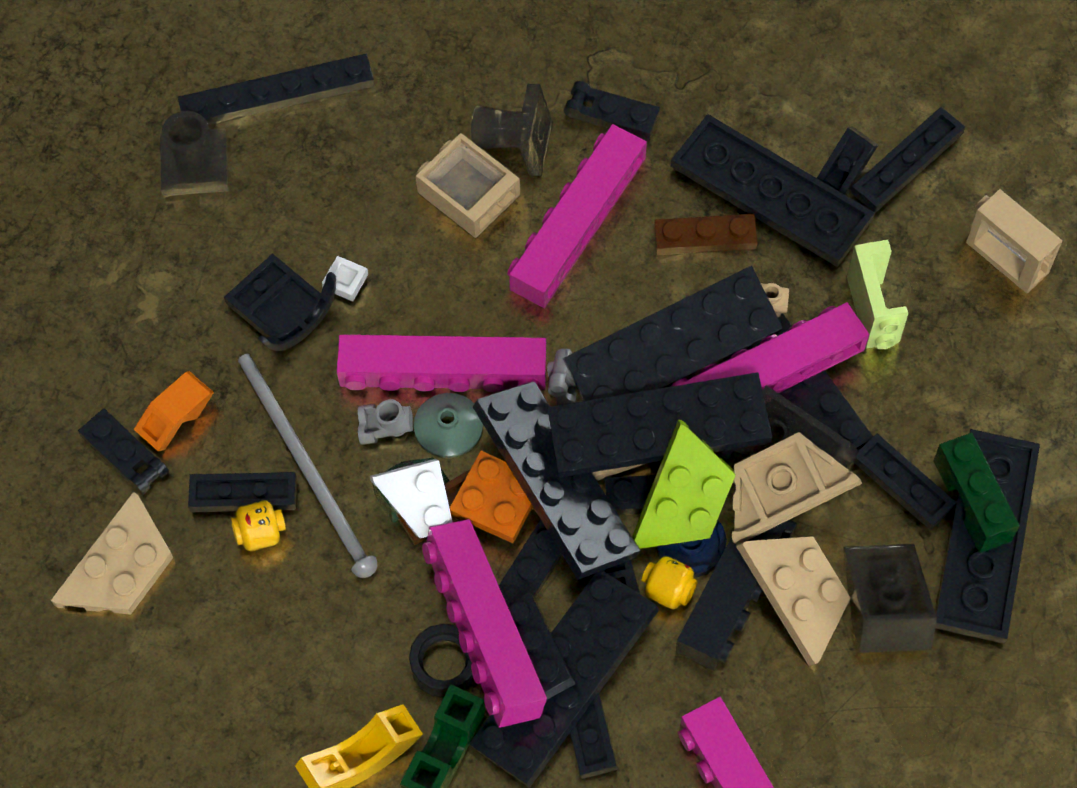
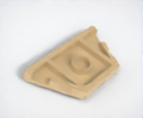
M798 432L734 464L736 492L733 495L735 521L732 540L736 545L745 542L862 484L856 474L849 471Z
M135 492L131 494L51 599L54 606L64 609L65 606L84 607L86 611L101 612L103 610H110L113 613L132 614L173 559L168 546L138 494Z
M811 536L745 541L736 546L808 666L815 665L820 661L851 599L818 543Z

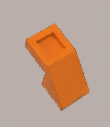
M187 371L149 404L135 426L134 431L157 451L165 450L182 423L198 419L214 392L193 373Z

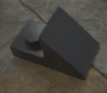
M853 126L848 127L817 176V179L847 196L852 186L870 171L866 165L879 144Z

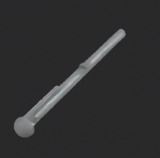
M250 354L242 355L238 359L240 366L346 549L354 558L355 564L351 571L360 578L370 577L377 569L376 557L367 556L363 551L357 537Z

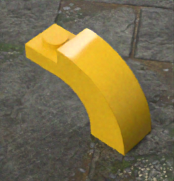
M404 704L376 713L368 724L343 742L301 757L295 767L308 788H351L396 760L423 733Z

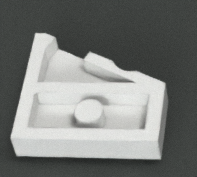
M432 459L370 476L374 486L381 491L389 501V504L400 514L417 537H427L430 527L453 523L439 460Z

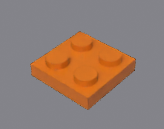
M480 451L450 506L451 516L462 521L470 519L473 526L514 543L533 506L506 461Z

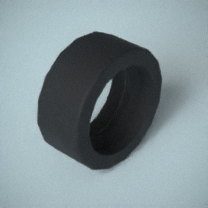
M443 623L430 626L418 634L411 645L409 661L413 679L418 686L432 696L444 698L450 684L465 691L472 685L474 678L471 669L472 662L468 653H465V668L460 675L453 679L437 680L429 676L425 671L423 657L430 646L442 641L454 642L460 646L457 626Z

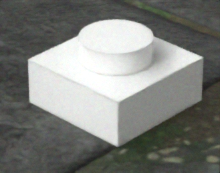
M339 256L336 257L328 273L333 272L336 275L335 294L350 301H354L368 276L366 267ZM325 276L324 280L322 281V287L324 286V283H325V280H326V276Z

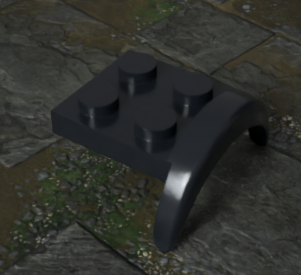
M272 253L224 296V299L230 308L262 334L258 337V340L264 346L274 351H283L301 342L324 319L334 300L336 275L333 272H329L326 275V280L320 293Z

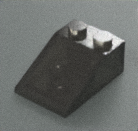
M896 544L844 547L843 555L847 587L851 598L849 603L852 627L859 653L932 650L937 617L915 545Z

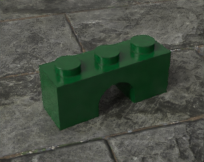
M971 432L939 444L933 462L947 490L956 489L959 492L966 511L964 524L978 552L982 553L1011 542L1020 525L973 433Z
M450 684L434 716L435 722L431 735L424 749L421 752L416 751L400 783L401 788L449 787L469 747V743L473 739L486 713L484 699Z

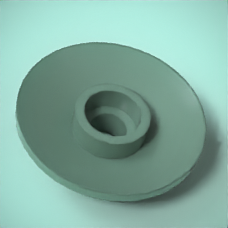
M455 393L438 394L426 400L420 406L414 418V433L421 447L430 454L443 458L457 457L470 451L478 443L483 430V424L473 409L474 403L467 397ZM444 417L454 418L453 422L449 424L441 421Z

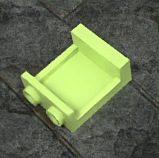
M888 240L854 245L847 280L857 317L870 334L866 349L874 347L887 349L899 343L908 316L906 306L886 308L880 284H883L892 252Z

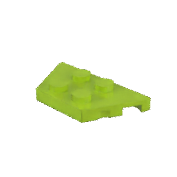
M679 419L632 535L639 549L709 539L736 476L734 470L722 458H719L704 440L696 436L684 421Z

